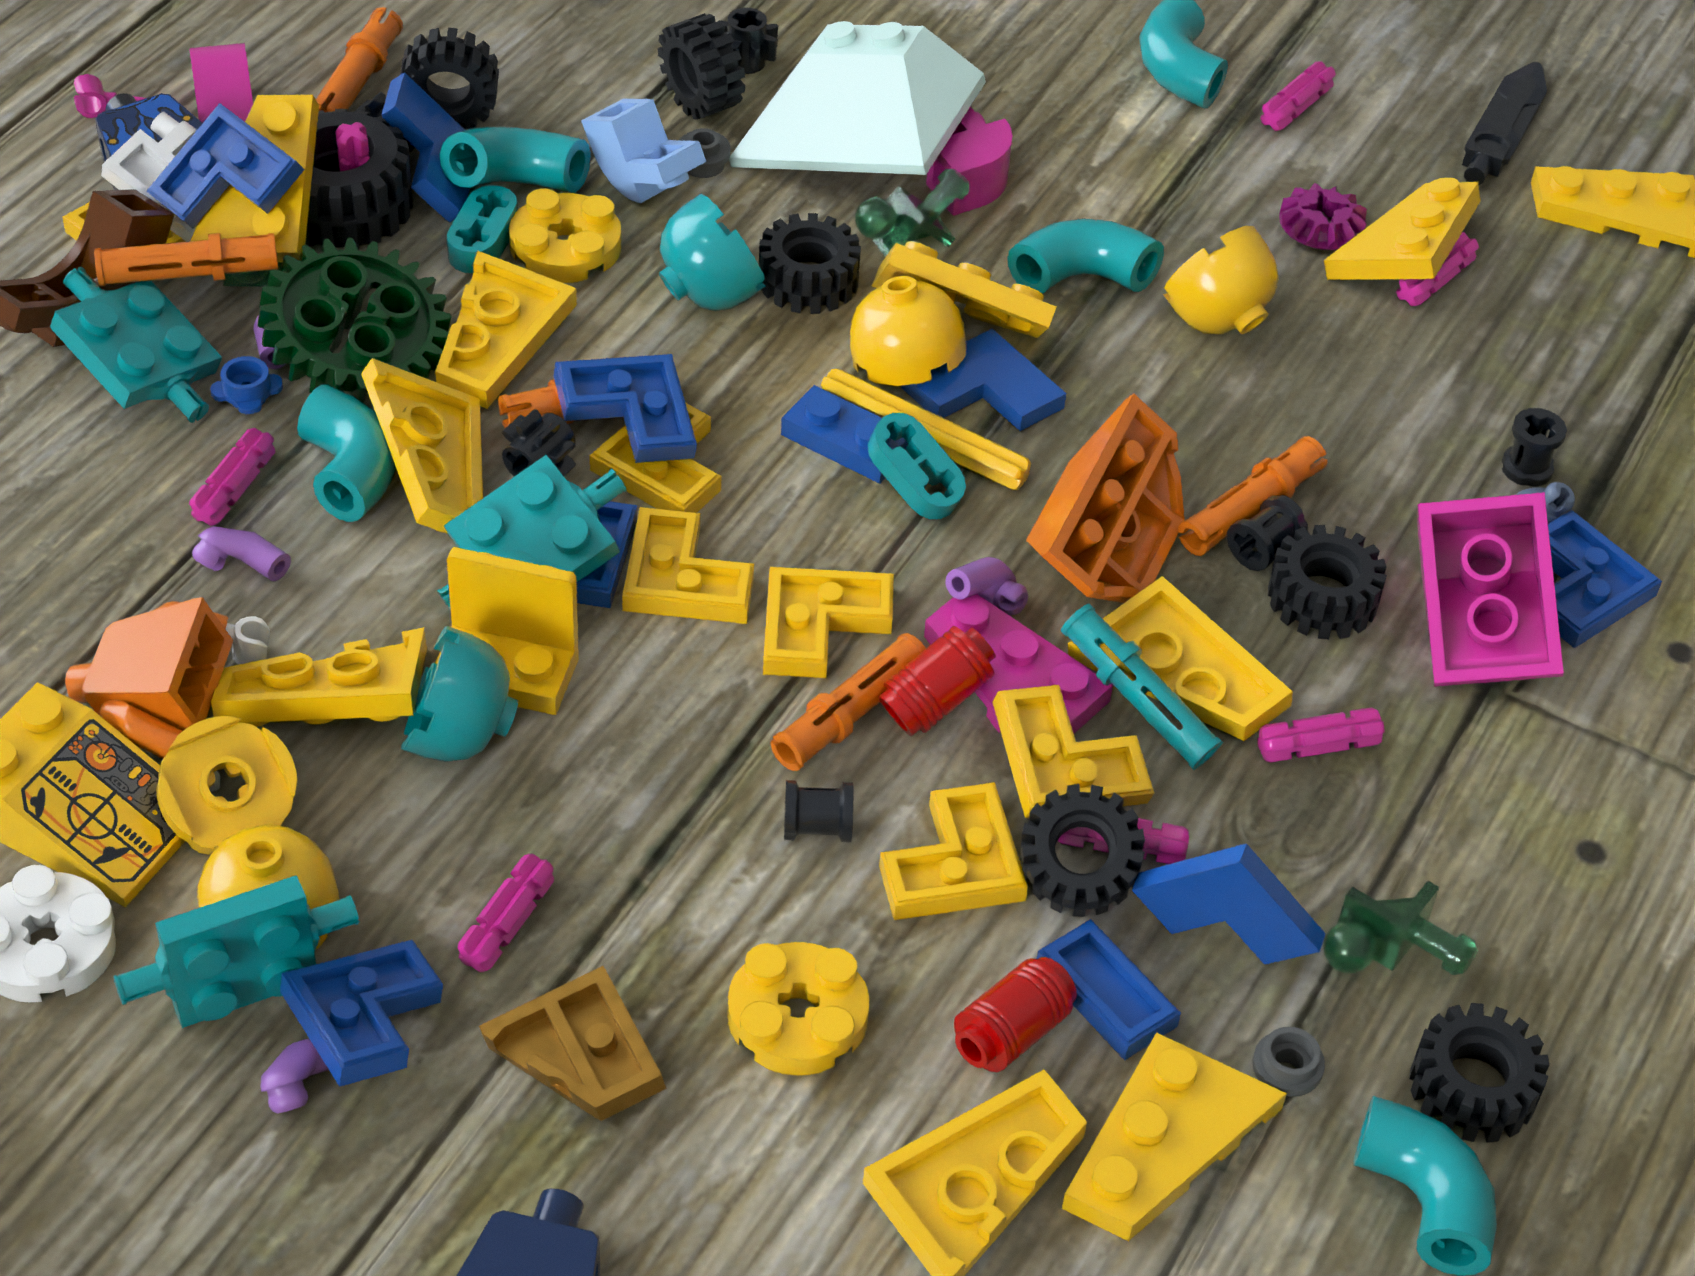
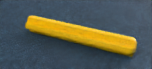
M839 368L831 369L822 380V389L883 418L891 413H905L913 416L925 427L954 463L1008 489L1019 490L1030 474L1031 462L1027 457Z

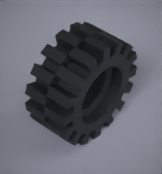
M705 13L665 27L662 30L663 34L659 35L658 42L662 45V47L658 48V57L664 60V63L660 64L662 74H667L669 81L665 83L668 91L674 90L675 96L673 100L678 106L683 104V112L687 116L692 115L693 119L697 120L736 106L737 103L742 101L743 97L741 94L745 92L746 86L740 80L745 77L744 68L738 66L737 61L742 58L739 50L734 51L731 46L734 42L730 33L724 35L725 25L720 20L715 22V16L711 14L706 15Z
M448 27L447 36L441 37L439 28L429 30L428 40L422 33L414 38L413 46L408 44L404 51L400 75L405 72L459 125L464 122L468 130L477 126V118L484 122L489 117L490 109L494 110L499 78L496 55H489L490 46L484 40L475 46V34L467 31L464 39L458 38V28ZM438 72H452L464 77L470 84L462 88L449 89L435 84L429 79V76Z
M808 213V220L801 221L799 214L789 215V224H786L781 218L774 221L773 230L767 227L759 244V267L765 278L762 283L766 285L763 289V294L767 299L774 296V304L781 308L787 302L791 303V312L801 313L802 306H810V314H820L821 305H826L829 311L838 309L839 300L847 304L852 299V292L856 293L858 289L861 246H859L857 234L851 235V227L845 223L836 228V218L827 216L824 222L818 221L817 213ZM799 262H815L819 264L808 265Z
M1314 525L1312 535L1303 527L1295 530L1294 539L1287 535L1282 540L1281 547L1277 548L1268 585V597H1271L1270 606L1274 612L1282 610L1280 620L1289 626L1297 620L1299 622L1297 632L1307 636L1311 627L1319 629L1318 639L1329 640L1331 630H1336L1339 639L1350 637L1352 628L1359 634L1366 629L1368 621L1373 622L1385 585L1387 566L1384 559H1378L1380 551L1374 544L1363 548L1366 537L1356 532L1353 538L1349 539L1344 537L1346 528L1336 526L1334 534H1327L1325 525ZM1308 577H1329L1341 582L1346 587H1326L1317 584Z
M1079 784L1067 785V793L1059 796L1057 790H1054L1046 795L1045 804L1040 806L1036 803L1030 811L1028 823L1024 824L1020 860H1022V870L1026 882L1031 881L1033 885L1032 893L1040 901L1046 897L1051 901L1050 908L1059 913L1062 912L1063 907L1074 909L1073 916L1085 917V912L1088 909H1095L1096 915L1107 912L1110 903L1115 901L1119 905L1127 898L1128 890L1131 887L1133 888L1137 875L1141 870L1145 853L1143 852L1145 837L1143 829H1138L1137 827L1139 817L1133 808L1128 811L1123 808L1124 799L1115 792L1110 799L1102 796L1103 787L1091 784L1090 792H1080ZM1077 827H1086L1098 832L1106 841L1109 850V856L1105 864L1098 870L1087 874H1078L1066 869L1058 860L1055 851L1058 839L1066 831Z
M1471 1003L1466 1016L1458 1004L1448 1008L1445 1018L1438 1013L1431 1019L1428 1029L1425 1028L1410 1069L1409 1079L1414 1080L1411 1087L1413 1099H1424L1420 1110L1423 1114L1432 1118L1439 1113L1442 1116L1440 1122L1446 1124L1451 1130L1454 1124L1463 1127L1462 1140L1474 1142L1478 1131L1483 1130L1486 1143L1498 1142L1503 1130L1510 1138L1519 1133L1523 1123L1526 1125L1529 1123L1549 1077L1546 1073L1550 1064L1548 1055H1540L1544 1043L1538 1034L1525 1039L1529 1024L1519 1017L1512 1026L1504 1022L1508 1011L1497 1006L1492 1017L1485 1016L1483 1003ZM1461 1058H1472L1488 1063L1502 1075L1505 1084L1498 1087H1485L1474 1084L1456 1071L1453 1061Z

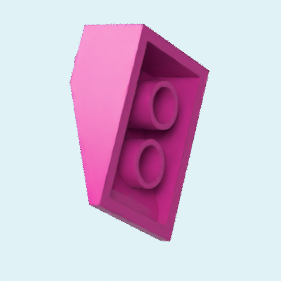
M1545 492L1419 503L1417 527L1434 687L1563 677L1564 671Z

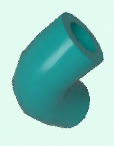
M1162 0L1150 13L1139 36L1143 64L1160 86L1181 99L1207 109L1212 105L1222 88L1228 70V61L1193 44L1205 27L1203 12L1194 0Z
M483 127L456 132L448 136L442 144L440 151V165L445 176L459 187H474L493 182H517L575 193L585 183L591 163L589 144L584 139L515 127Z
M1082 218L1055 222L1031 233L1009 250L1007 260L1008 268L1017 284L1029 286L1040 291L1042 294L1061 280L1081 274L1099 275L1113 280L1134 292H1140L1157 275L1164 257V246L1160 241L1128 226L1113 221Z
M320 385L308 396L301 409L297 425L298 435L302 440L318 446L335 456L314 478V492L320 504L328 513L339 520L346 522L358 521L381 499L394 478L396 466L376 412L349 394L329 385Z
M1373 1096L1361 1128L1353 1166L1391 1177L1405 1184L1416 1194L1422 1206V1218L1416 1250L1421 1259L1428 1265L1444 1273L1458 1276L1475 1275L1485 1271L1491 1264L1497 1228L1495 1189L1477 1154L1446 1124L1411 1107Z

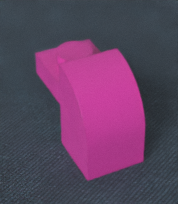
M245 43L190 48L199 120L203 123L218 104L221 103L245 122L253 106Z
M970 106L927 172L926 185L953 216L988 205L1004 192L1008 180L1012 146V130L1007 120L1004 118L986 124L982 115L979 112H975Z

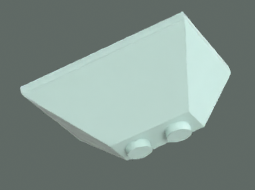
M841 21L831 25L828 24L730 155L731 167L926 175L985 85L984 73L924 26H902L897 22H887L881 25H853L851 22Z

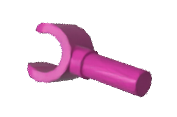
M84 74L74 79L75 89L79 94L74 96L75 106L84 117H97L99 113L106 110L109 100L118 95L114 92H105L102 82L94 75ZM133 96L136 101L146 99L145 97Z

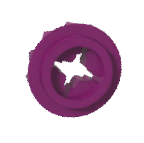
M1314 183L1309 190L1294 188L1290 197L1283 198L1279 220L1284 231L1297 242L1312 248L1335 250L1342 247L1366 228L1367 209L1357 204L1356 195L1354 194L1342 195L1338 192L1337 186L1328 190L1322 189L1318 184ZM1327 217H1332L1331 222L1328 221Z

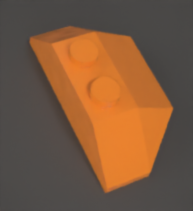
M1133 393L1124 400L1068 462L1026 541L1086 597L1125 603L1156 580L1179 533L1178 526L1185 521L1181 475L1174 455L1178 451L1177 432Z

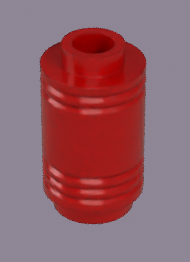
M952 626L948 632H945L942 637H939L910 661L904 669H901L892 679L884 683L887 690L878 697L879 701L891 718L909 736L912 737L919 730L927 733L932 726H935L938 721H941L944 716L952 712L977 691L982 684H985L988 679L995 675L990 662L996 658V654L985 638L974 628L971 627L964 633L958 627Z
M1051 958L1026 959L956 1015L954 1029L956 1033L955 1043L958 1051L974 1067L984 1068L991 1072L1003 1071L1071 1014L1073 1003L1077 997L1073 979L1062 965Z

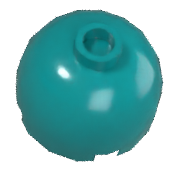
M699 194L682 206L667 222L660 242V253L666 268L659 272V276L669 292L678 301L687 296L697 306L712 311L732 309L766 287L762 283L765 278L755 257L738 231L735 229L730 232L722 222L718 224L715 222L724 213L703 194Z
M446 626L433 648L441 652L438 664L432 663L430 668L425 667L421 677L414 715L408 716L403 733L408 737L401 744V750L428 759L450 762L466 760L482 752L494 733L506 737L517 711L518 700L508 696L510 674L504 658L489 643L472 634Z

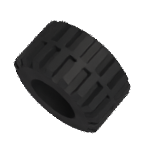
M335 109L334 112H324L323 110L318 112L306 245L310 247L316 244L323 246L324 239H329L335 247H345L347 239L353 238L357 249H359V245H369L372 241L382 242L381 237L383 236L392 237L400 231L399 224L407 223L410 218V209H413L408 142L404 140L403 133L398 127H390V124L381 116L373 118L370 112L361 110L347 112V109ZM355 122H359L366 127L370 159L357 168L340 171L335 131L342 123L352 125Z

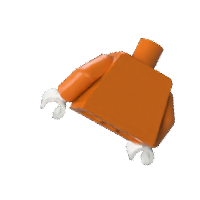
M203 597L184 602H166L152 611L111 623L103 633L93 661L91 663L73 665L68 669L65 677L67 693L71 699L81 704L89 703L98 715L137 747L163 759L176 737L182 731L206 719L215 688L220 681L232 644V655L237 664L264 660L267 658L270 631L264 620L256 616L242 618L236 625L227 623L228 617L213 612ZM217 771L214 772L216 781L209 788L210 791H216L220 788V774Z

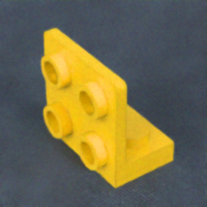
M457 547L451 548L447 557L451 627L472 634L489 643L504 658L510 674L508 696L518 700L519 708L557 715L579 660L576 575L571 571L557 569L548 565L528 563L495 556L486 552H476ZM441 652L439 653L435 664H438Z

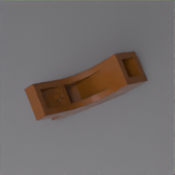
M136 189L93 191L81 233L69 253L55 267L32 278L0 280V326L16 333L32 332L53 347L65 345L50 328L56 310L81 302L63 284L65 276L71 270H77L78 267H82L99 286L95 267V248L110 249L166 244L175 214ZM136 282L106 284V286H101L100 288L107 291L116 290Z

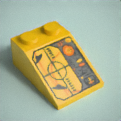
M37 682L0 719V843L56 872L73 874L90 881L104 893L105 897L126 907L185 843V840L172 831L159 808L156 788L160 765L91 708Z

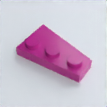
M978 594L960 600L954 597L951 598L925 621L924 637L930 645L939 637H942L945 632H948L952 626L958 627L964 633L972 627L985 638L994 650L996 658L990 664L995 675L988 679L985 684H982L975 693L987 707L986 717L999 733L1001 731L992 703L998 691L1059 685L1074 734L1111 700L1113 684L1105 686L1096 677L1095 672Z

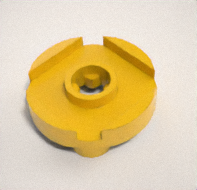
M547 188L534 190L527 195L526 205L519 208L510 221V252L515 261L516 257L525 262V269L562 283H575L587 280L588 270L598 268L602 264L604 265L605 272L616 263L621 253V224L614 213V203L611 199L602 195L586 196L576 193H556ZM570 235L568 240L558 239V236Z
M217 716L201 720L189 726L176 737L160 765L156 793L161 813L172 831L187 841L192 849L202 854H212L223 840L243 829L262 825L281 826L292 809L297 786V772L290 752L276 734L264 727L260 730L252 724L240 722L241 718ZM224 769L230 778L242 776L245 785L238 789V800L227 802L223 796L215 797L210 792L209 788L216 781L215 771Z
M789 942L777 945L763 943L752 947L746 954L745 964L735 973L729 987L727 1019L731 1035L738 1045L740 1038L744 1046L754 1052L755 1062L777 1073L812 1075L834 1067L835 1058L845 1054L851 1047L853 1053L861 1044L867 1029L869 994L865 981L857 971L856 959L844 949L827 948L805 942ZM799 998L811 1002L815 1007L807 1008L805 1017L797 1018L791 1016L789 1006L781 1004L790 999Z

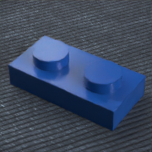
M813 385L781 418L782 436L879 484L885 479V476L872 462L867 446L872 432L882 417ZM889 437L887 445L892 450L899 446L906 449L908 446L907 441L903 438L894 441Z

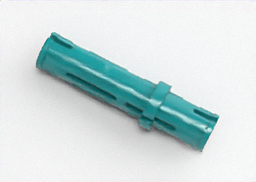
M1090 603L1078 609L1064 623L1061 632L1066 637H1069L1080 651L1097 667L1096 677L1105 686L1113 684L1146 721L1179 752L1193 770L1202 766L1218 751L1223 741L1216 737L1181 698L1140 657L1142 649L1134 641L1126 643L1095 612V608ZM1101 644H1106L1136 676L1135 681H1131L1100 648ZM1148 691L1152 692L1180 721L1183 729L1178 730L1146 696Z

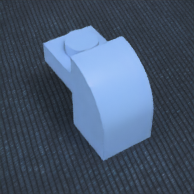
M621 99L581 120L592 152L602 172L622 195L634 202L642 203L668 188L684 183L689 179L688 171L706 162L699 141L667 139L653 99Z

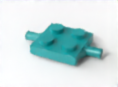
M78 267L77 270H71L65 276L63 284L81 302L55 311L50 325L53 332L123 409L146 400L167 399L171 400L189 422L194 423L195 419L198 421L203 418L210 406L190 385L197 380L215 374L222 356L152 280L140 281L116 290L107 291L101 289L86 273L84 268Z
M545 455L452 519L444 527L458 548L486 552L495 556L571 571L576 575V582H578L620 553L616 541L601 524L597 510L621 493L626 492L627 488L616 472L610 469L608 473L582 490L579 486L566 480L549 457ZM447 584L443 588L438 589L437 592L450 609L449 584Z
M297 875L156 922L160 945L155 956V963L118 976L114 975V983L122 1005L165 990L166 995L172 999L173 1007L182 1028L201 1021L218 1020L227 1016L235 1009L273 996L281 997L282 973L315 965V950L319 942L318 940H320L319 936L354 924H360L358 912L350 895L310 910L306 895Z

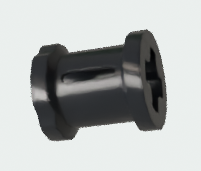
M1528 408L1520 411L1515 416L1512 426L1515 439L1513 446L1504 452L1502 472L1516 484L1538 487L1552 479L1554 473V460L1552 457L1555 449L1563 444L1567 428L1565 422L1557 414L1542 408Z
M1272 495L1261 504L1260 512L1249 520H1238L1227 530V542L1233 556L1240 564L1250 570L1261 571L1274 561L1277 548L1281 547L1282 540L1287 535L1294 539L1295 530L1305 527L1308 531V524L1302 509L1295 501L1285 495ZM1279 513H1281V514L1283 515V516L1280 517V518L1277 516V514H1279Z
M786 780L784 840L794 841L798 834L838 835L841 842H851L854 806L853 782H842L840 788L799 787L796 780Z

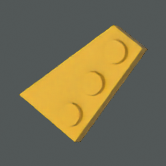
M257 95L245 122L296 160L305 170L268 214L229 185L199 221L190 241L208 240V234L220 233L221 239L274 233L278 262H283V257L286 255L297 260L300 259L301 248L305 245L319 112V104L313 95Z
M1535 166L1531 188L1538 218L1600 234L1609 231L1610 228L1639 235L1638 244L1658 248L1662 240L1689 247L1688 257L1695 258L1694 175L1676 172L1648 173L1629 172L1622 169L1592 170L1575 169L1568 166L1557 168Z
M1440 178L1430 183H1425L1324 259L1327 280L1434 279L1481 202L1478 182H1459L1455 178Z
M912 241L906 242L905 246L895 243L879 265L872 287L878 288L885 281L894 277H912L917 281H923L942 289L953 302L957 301L966 304L964 312L974 319L1038 338L1049 328L1056 310V306L1044 302V295L1034 288L1021 284H1013L1011 288L991 281V273L979 266L959 263V266L956 267L937 259L938 252L934 249Z
M477 251L473 262L474 273L470 284L465 285L461 297L459 316L456 323L451 325L435 374L437 383L479 398L480 406L488 409L577 306V292L575 287Z
M372 358L361 375L415 520L418 524L447 533L444 527L445 524L483 499L480 399Z
M1163 576L1103 618L1126 643L1134 641L1142 649L1140 656L1142 660L1181 698L1202 722L1242 741L1247 740L1259 731L1263 725L1268 724L1292 706L1293 691ZM1070 641L1068 643V655L1097 672V667L1080 651L1073 641ZM1101 644L1100 648L1131 681H1135L1136 676L1106 644ZM1148 691L1146 693L1147 696L1158 700L1152 692Z
M424 627L403 631V643L371 650L368 640L363 639L344 643V651L335 654L331 658L313 661L309 655L299 652L224 667L211 700L213 717L230 716L241 718L240 722L258 727L269 722L304 721L308 724H324L335 719L369 718L374 721L384 722L397 719L400 716H413L427 652Z
M1156 1032L1065 1192L1062 1209L1126 1241H1130L1187 1192L1192 1180L1217 1159L1223 1161L1240 1146L1242 1137L1261 1121L1267 1123L1281 1111L1287 1093Z
M1043 1069L865 1167L863 1185L931 1276H965L1084 1138L1087 1121L1046 1070Z

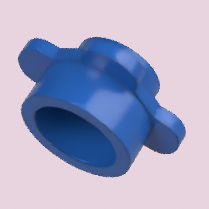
M242 356L228 361L222 367L220 372L221 381L214 382L211 385L210 391L215 401H227L237 408L240 413L254 414L262 409V405L270 395L278 394L282 391L283 382L279 375L269 374L268 366L261 359Z

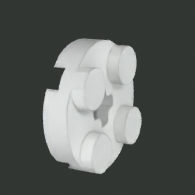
M31 865L18 871L12 882L0 887V995L20 1002H42L40 993H53L64 989L65 995L69 996L87 988L104 973L115 954V920L108 898L105 897L104 893L96 885L73 874L53 873L47 866ZM55 928L56 934L59 936L54 941L42 938L35 945L29 944L31 941L30 935L39 929Z

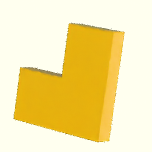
M686 403L696 443H698L711 432V416ZM626 425L589 455L590 471L602 477L610 469H613L626 486V492L656 509L697 513L721 492L722 476L692 459L635 463Z
M640 507L622 595V611L747 624L754 581V564L695 558L700 533L701 513Z
M770 567L763 675L826 678L829 631L891 634L894 574Z
M1059 685L997 692L992 703L1025 818L1030 817V811L1036 803L1040 806L1045 804L1047 794L1057 790L1059 796L1067 793V785L1079 784L1080 792H1090L1091 784L1103 787L1102 796L1109 799L1115 792L1124 799L1123 806L1148 804L1154 795V790L1137 735L1076 742Z
M995 782L931 791L929 807L940 844L880 852L879 869L894 920L1026 901L1028 886Z

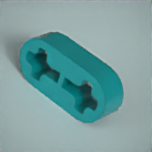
M489 185L474 190L468 196L447 233L448 259L450 265L456 270L473 274V262L477 251L500 259L509 243L510 221L518 210L516 195L510 189Z
M891 413L884 416L877 423L867 445L868 454L872 462L917 514L928 519H942L949 516L959 504L966 489L965 477L961 470L925 427L913 416L905 413ZM889 437L894 441L903 438L907 441L908 446L906 449L899 446L892 450L887 445ZM927 483L932 486L942 483L947 490L944 495L940 492L930 495L925 490Z

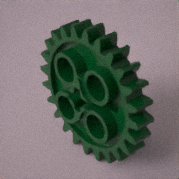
M353 238L347 239L344 250H337L329 239H324L320 254L305 244L301 248L299 260L286 255L283 257L281 271L275 269L270 271L268 286H263L258 327L264 329L262 337L263 347L274 348L272 363L274 365H283L291 362L288 377L290 381L308 376L311 378L309 393H312L320 385H329L342 392H352L354 398L364 403L366 392L368 391L361 373L372 358L426 379L429 377L430 370L436 371L449 334L448 330L452 318L451 314L444 312L447 300L446 295L433 294L436 282L434 277L417 279L420 263L417 261L409 263L404 267L398 264L400 251L397 249L383 257L378 255V245L375 241L368 245L366 251H358ZM376 288V291H373L369 297L367 311L360 312L363 299L370 289ZM344 329H350L347 342L339 353H333L341 344Z

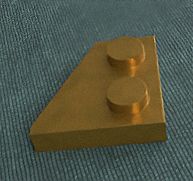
M604 966L479 1026L490 1050L599 1121H603L666 1089L660 1070Z

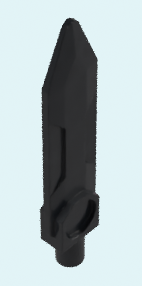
M1532 62L1503 78L1465 145V156L1462 165L1467 167L1464 172V178L1467 182H1478V185H1481L1488 174L1498 177L1504 165L1509 164L1547 94L1543 66L1539 62Z

